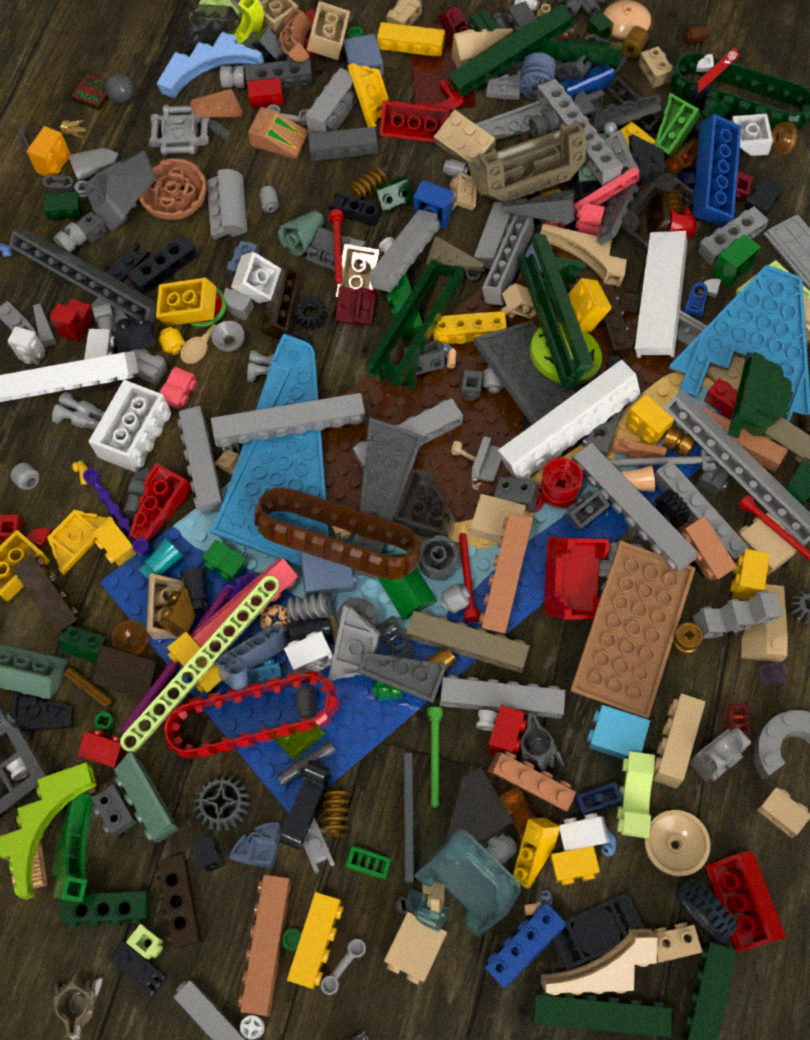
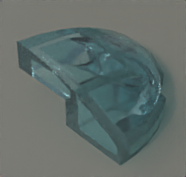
M409 889L407 899L409 910L424 926L438 932L441 931L448 918L450 908L443 906L441 913L432 911L427 906L428 894Z

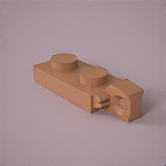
M614 439L612 445V452L624 454L625 458L665 457L667 449L659 445L642 444L637 441L630 442L624 439Z

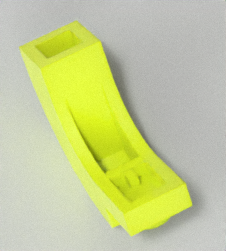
M241 0L238 3L242 12V19L238 28L232 33L237 38L238 44L245 45L252 31L259 33L262 28L264 11L259 0Z

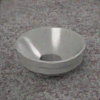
M223 321L217 324L211 334L213 344L224 352L238 349L244 342L243 328L234 321ZM227 338L235 339L234 343L230 345L225 344V340Z

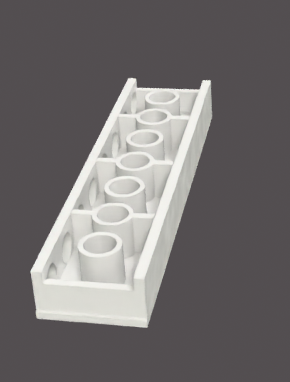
M686 231L650 232L635 343L637 358H641V355H670L675 357L688 245Z

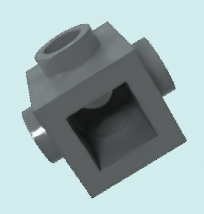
M89 212L76 223L90 244L106 232L104 220L99 215L95 216L92 212Z

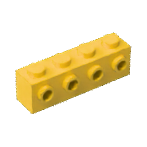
M381 22L377 43L381 50L442 57L445 44V30Z
M505 311L442 316L433 331L434 341L439 340L440 344L473 342L475 337L505 329Z
M315 892L287 981L311 989H315L316 985H320L323 972H320L322 963H327L330 950L327 947L329 941H333L337 928H334L336 919L340 920L344 908L341 906L342 902L339 899Z

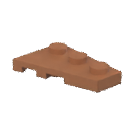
M232 89L192 99L190 103L195 117H241L243 113Z

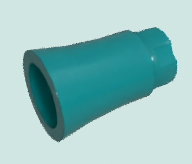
M164 538L139 571L148 579L151 573L162 575L184 556Z

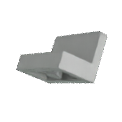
M484 436L472 467V477L493 483L502 458L498 451L500 447L491 445V438Z

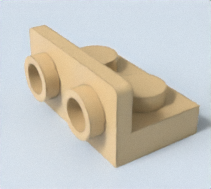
M459 172L450 182L451 191L454 192L452 210L458 205L473 211L476 207L477 188L472 182L471 176Z

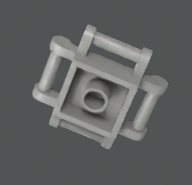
M163 105V116L157 114L150 116L152 127L149 145L151 147H161L162 156L173 153L196 154L198 145H207L209 143L207 130L210 117H195L191 106L169 107V105ZM172 113H191V115L170 116ZM199 123H201V135L198 137ZM162 124V139H158V125Z

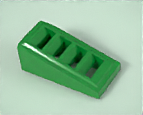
M351 845L348 848L343 868L386 880L391 858ZM354 853L358 854L356 863L352 864ZM366 856L364 866L360 867L362 857ZM371 858L375 859L372 870H369ZM379 861H383L380 873L376 872Z

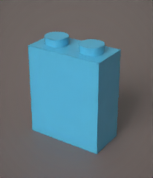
M602 705L600 711H595L593 722H596L595 729H590L587 741L590 742V749L621 759H628L629 751L642 753L650 720Z

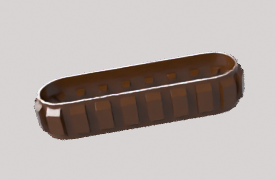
M283 487L266 491L259 498V502L255 504V526L258 527V532L271 542L389 580L402 579L416 569V564L419 562L420 541L416 539V534L410 528L402 524ZM276 511L291 512L405 550L407 554L398 557L386 556L275 520L267 515Z

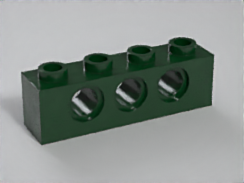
M146 891L84 894L82 902L60 900L59 923L66 924V928H77L79 923H87V927H99L100 922H108V926H120L122 921H130V925L143 924V920H150L151 894ZM129 903L131 910L128 914L123 915L122 908L125 904ZM108 904L109 912L102 916L101 908ZM86 905L88 912L85 916L81 917L80 909Z

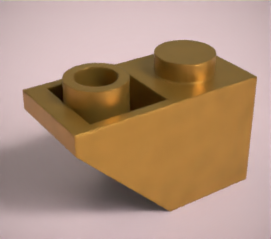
M184 587L170 594L168 598L169 603L161 612L162 617L159 625L176 637L181 636L185 632L188 633L195 618L188 590Z

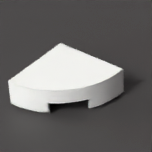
M713 54L704 56L698 62L696 72H707L714 67Z
M710 279L704 282L708 288L707 295L716 297L721 279Z

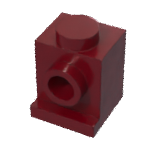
M740 171L737 174L735 201H742L749 195L753 179L752 176Z

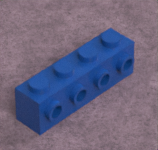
M546 903L545 906L540 904L533 912L535 916L530 921L526 919L518 927L520 932L514 938L512 935L509 936L502 944L504 948L499 953L495 951L487 959L489 964L485 968L503 988H507L568 925L550 904Z

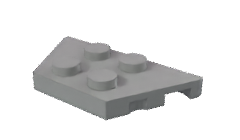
M347 604L343 606L329 678L332 681L339 678L361 675L356 673L362 655L365 652L376 654L380 632Z

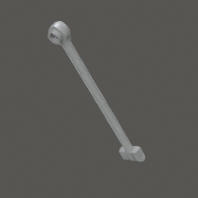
M701 449V456L608 459L614 466L665 465L671 460L674 464H702V470L716 469V464L713 463L716 460L705 449Z

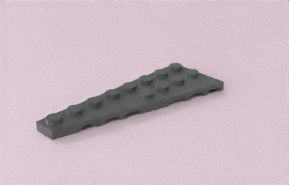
M370 417L360 511L390 521L394 520L423 435ZM357 535L358 547L382 553L385 545L384 542ZM354 569V573L371 579L374 576Z

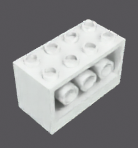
M123 380L88 441L97 457L130 471L138 472L144 466L147 454L152 451L156 438L161 435L163 425L170 419L171 411L164 395Z

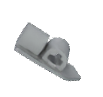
M101 148L72 154L68 157L78 181L92 177V174L96 175L103 168L114 164L119 154L112 150Z
M99 297L92 303V310L98 329H110L114 336L115 324L118 323V320L128 317L123 311Z

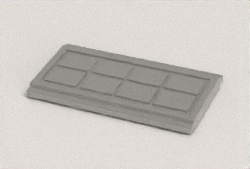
M795 215L768 229L763 235L794 273L802 277V282L810 291V228L799 215Z

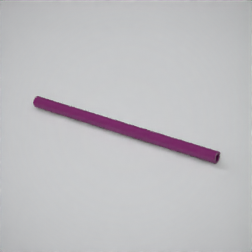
M230 588L223 589L190 635L222 608L227 601L225 596L231 594ZM171 660L121 727L120 730L123 733L130 728L154 701L179 667V662L174 663Z

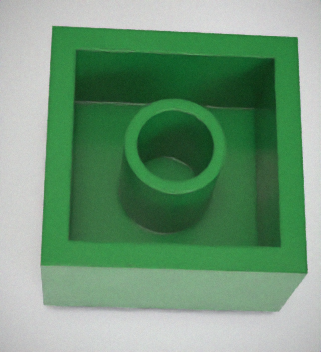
M745 234L739 239L735 238L728 249L724 248L719 253V260L714 266L716 269L713 276L721 279V282L730 288L753 268L761 247Z

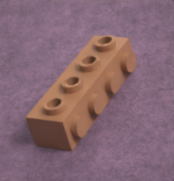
M505 751L504 754L496 752L488 772L560 810L568 811L576 794L575 791L571 790L572 785L562 780L559 783L552 780L553 775L543 770L541 773L535 771V766L527 761H523V763L515 760L517 756L508 751Z

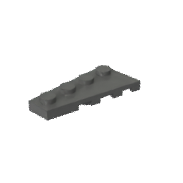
M635 183L607 200L597 242L600 245L605 244L616 236L623 222L621 219L628 212L626 207L628 203L631 204L633 202V193H637L639 190Z
M365 652L362 655L356 673L433 703L447 664Z

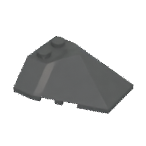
M141 151L103 168L84 187L93 211L104 220L105 225L111 231H114L128 218L126 216L132 207L135 208L137 199L141 194H145L156 176L146 152Z

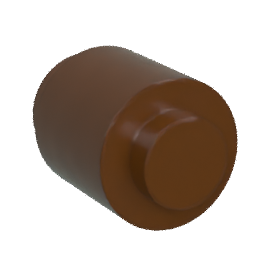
M701 24L687 28L683 35L684 41L688 45L705 41L709 38L708 26Z

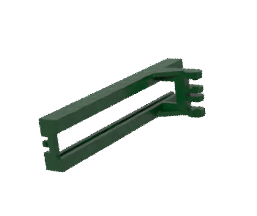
M533 233L530 239L544 278L540 274L534 254L524 257V254L520 253L517 259L562 388L576 389L580 384V378L586 371H590L594 364L567 292L571 289L570 283L574 284L580 275L579 271H584L586 264L576 259L553 256L546 235ZM548 291L550 292V295H551V297H552V300H553L555 309H556V311H557V314H558L559 320H560V322H561V325H562L564 334H565V336H566V339H567L568 345H569V347H570V350H571L573 359H574V361H575V364H576L575 366H573V363H572L570 354H569V352H568V349H567L565 340H564V338H563V335H562L561 329H560V327H559V324H558L556 315H555V313H554V310H553L551 301H550V299H549V296H548V293H547Z
M430 261L366 363L367 376L375 378L379 372L380 381L386 382L390 375L391 384H398L400 387L404 386L405 380H408V389L415 390L420 353L464 280V268L453 265L452 269H449V264H445L442 267V262ZM439 273L452 276L399 365L391 364L390 353Z

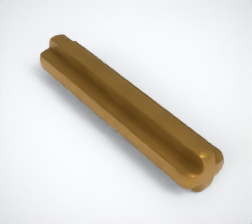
M68 667L64 672L66 678L104 708L108 709L113 704V700L72 667Z

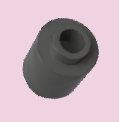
M310 686L298 688V691L295 692V700L299 716L311 717L316 715L315 690L311 689Z

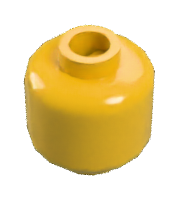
M168 327L160 332L158 341L163 351L167 354H179L185 344L180 331Z

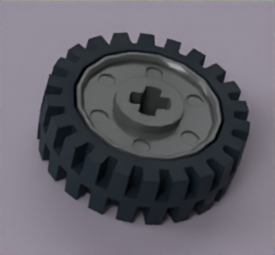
M688 879L675 892V896L680 905L683 906V909L715 940L724 943L738 929V924L732 918L731 913L727 911L728 909L711 892H708L706 887H702L694 879Z

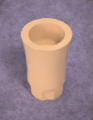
M652 465L640 469L621 471L638 491L655 492Z

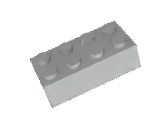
M340 68L332 76L329 84L324 87L321 95L315 99L313 106L307 110L305 117L309 134L337 131L359 100L349 71Z

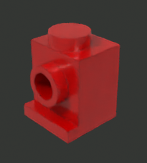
M18 514L0 515V540L3 543L16 530L22 534L24 521Z

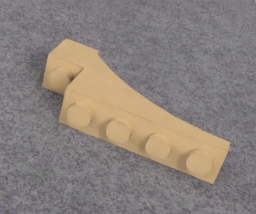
M546 224L542 225L540 234L546 235L549 244L559 247L581 259L600 276L604 284L620 287L625 276L627 259L609 256L611 240L600 245L597 242L598 236Z
M629 929V934L600 958L573 970L541 975V985L545 992L551 995H559L565 992L578 995L583 992L602 994L605 991H614L616 993L634 991L635 964L642 967L656 964L657 937L651 929Z

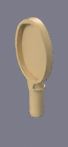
M212 324L202 337L191 338L184 344L180 355L185 364L193 365L203 359L208 349L207 341L210 340L216 324Z

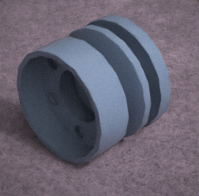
M533 53L526 56L522 61L519 90L525 97L538 99V86L554 80L556 63L551 56L544 53Z

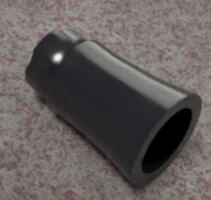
M192 567L180 572L195 613L208 610V569L205 567Z
M328 618L286 623L290 642L295 640L301 641L312 632L318 633L322 631L324 638L332 636Z

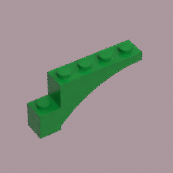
M81 793L69 802L50 875L58 878L53 895L55 899L70 902L83 901L87 884L85 875L86 838L93 803L91 798L94 795Z

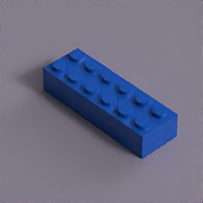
M715 114L700 123L692 216L721 227L734 219L741 125Z

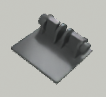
M319 227L312 245L306 248V253H308L306 260L335 271L334 234L329 230ZM341 236V261L344 244L349 245L351 240L344 236Z

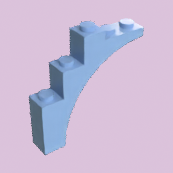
M221 32L213 47L209 44L198 42L190 57L175 52L158 80L157 86L162 94L175 99L180 91L201 73L224 65L263 64V56L256 49L252 50L243 44H238L237 38L233 34Z

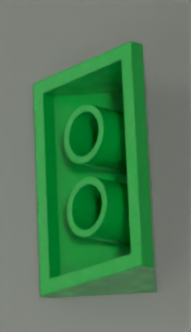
M404 553V554H396V555H390V556H392V557L404 556V555H406L407 553ZM417 567L402 579L389 580L377 577L403 621L411 617L413 611H422L437 602Z

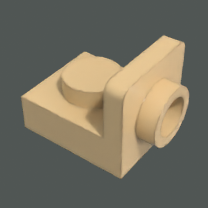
M424 881L423 901L428 902L427 906L431 908V917L440 918L444 905L445 884Z

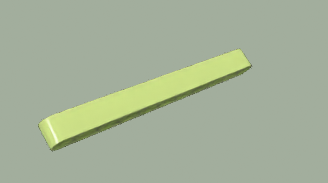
M267 576L262 579L122 735L120 743L123 749L128 752L137 751L216 663V659L228 650L277 595L279 583L275 577ZM267 583H273L275 589L267 591L264 586ZM257 597L262 600V603L259 606H254L251 604V600ZM242 612L247 613L249 618L246 621H240L237 618L238 614ZM229 627L235 630L234 635L230 637L224 635V630ZM213 643L221 645V649L218 652L210 650V646ZM200 658H205L208 661L207 665L203 668L196 665L197 660ZM190 673L194 676L191 683H184L182 681L185 674ZM170 690H179L178 698L170 699L168 697ZM157 705L165 706V712L162 715L154 713ZM143 721L151 722V727L148 731L140 730V724ZM135 737V746L128 748L125 744L127 738Z

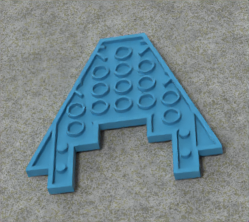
M766 265L670 364L669 369L685 374L679 392L684 390L688 395L696 398L709 364L727 370L734 353L746 357L747 352H756L763 355L766 360L780 365L784 372L783 377L788 378L792 382L791 391L793 396L788 403L790 410L784 419L790 422L793 413L800 416L810 415V388L802 277Z

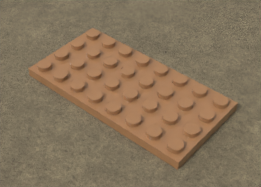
M620 540L570 692L632 715L649 719L696 568L688 565L678 573L675 569L671 570L666 565L665 559L661 555Z

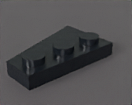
M13 692L12 713L17 718L16 723L21 732L73 728L74 708L72 706L53 701H44L36 697H28Z

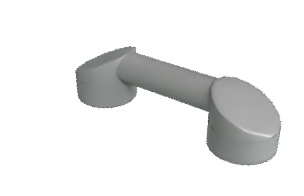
M270 105L267 108L280 113V108L277 105ZM307 109L300 111L299 116L280 113L293 122H298L302 126L307 125L305 117Z
M351 940L347 945V953L331 975H326L322 978L320 987L325 994L332 995L338 990L337 980L354 957H361L365 953L366 946L362 940Z

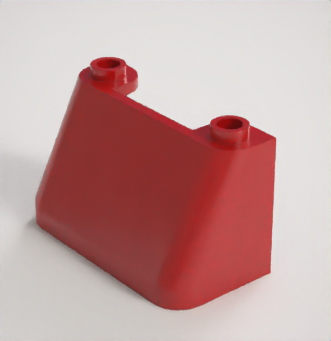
M550 537L548 539L544 609L548 616L560 619H594L600 600L598 597L599 558H605L609 553V539Z

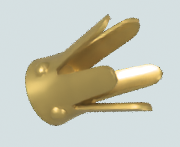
M67 120L63 121L62 125L59 126L63 134H72L83 138V136L79 135L77 131H86L84 127L77 126L79 123H83L84 120L73 122Z

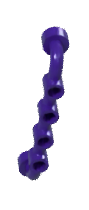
M93 468L85 470L83 479L87 484L93 485L99 494L101 502L107 505L109 513L113 518H116L120 529L126 532L134 552L140 556L147 554L150 548L149 544L145 539H134L129 536L132 525L127 518H124L120 507L112 501L109 491L105 490L99 482L100 475L97 470Z

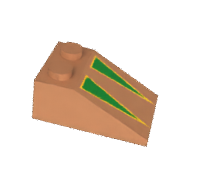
M262 107L248 131L251 146L297 159L309 134L308 130L280 113Z

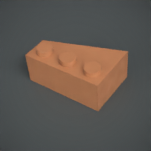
M705 516L690 520L676 529L696 549L697 559L694 561L700 567L704 576L710 581L720 579L737 567Z

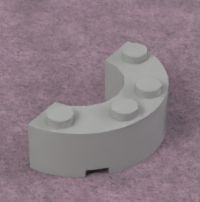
M802 710L783 712L772 718L760 730L754 743L753 757L756 769L763 780L785 764L780 750L783 739L799 737L810 744V712Z

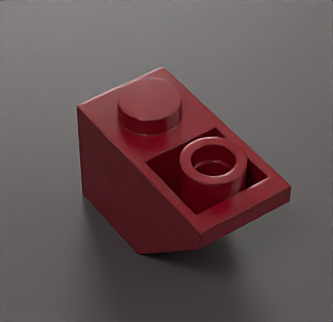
M458 5L449 7L437 15L443 30L451 38H454L456 33L470 30Z

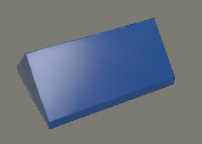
M599 65L589 69L584 77L566 79L559 82V84L563 85L565 92L571 96L574 102L576 95L583 90L588 95L613 86L614 69L607 65Z

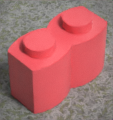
M583 203V207H579L575 228L578 229V232L598 236L605 207Z
M177 367L173 368L167 382L160 391V394L164 395L169 406L181 410L183 406L187 405L189 401L188 395L197 387L195 374Z

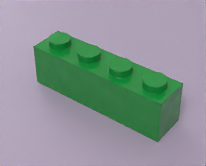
M407 274L402 276L398 285L391 292L386 293L387 302L392 304L393 307L390 308L393 319L412 291ZM418 309L402 333V339L415 337L422 327L423 323Z

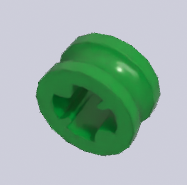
M101 712L95 717V726L99 730L107 732L115 725L114 717L108 712ZM104 717L109 719L106 726L100 724V722L102 723L101 719Z

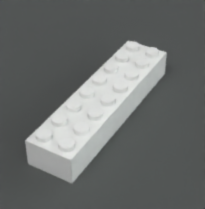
M135 352L118 353L0 375V402L80 388L81 385L86 387L99 383L116 381V377L117 380L134 378L133 374L139 373Z
M620 360L498 450L509 473L516 479H529L538 469L544 468L553 458L560 456L568 447L575 445L583 436L590 434L598 425L605 423L613 414L620 412L628 403L635 401L641 395L636 373L623 360Z

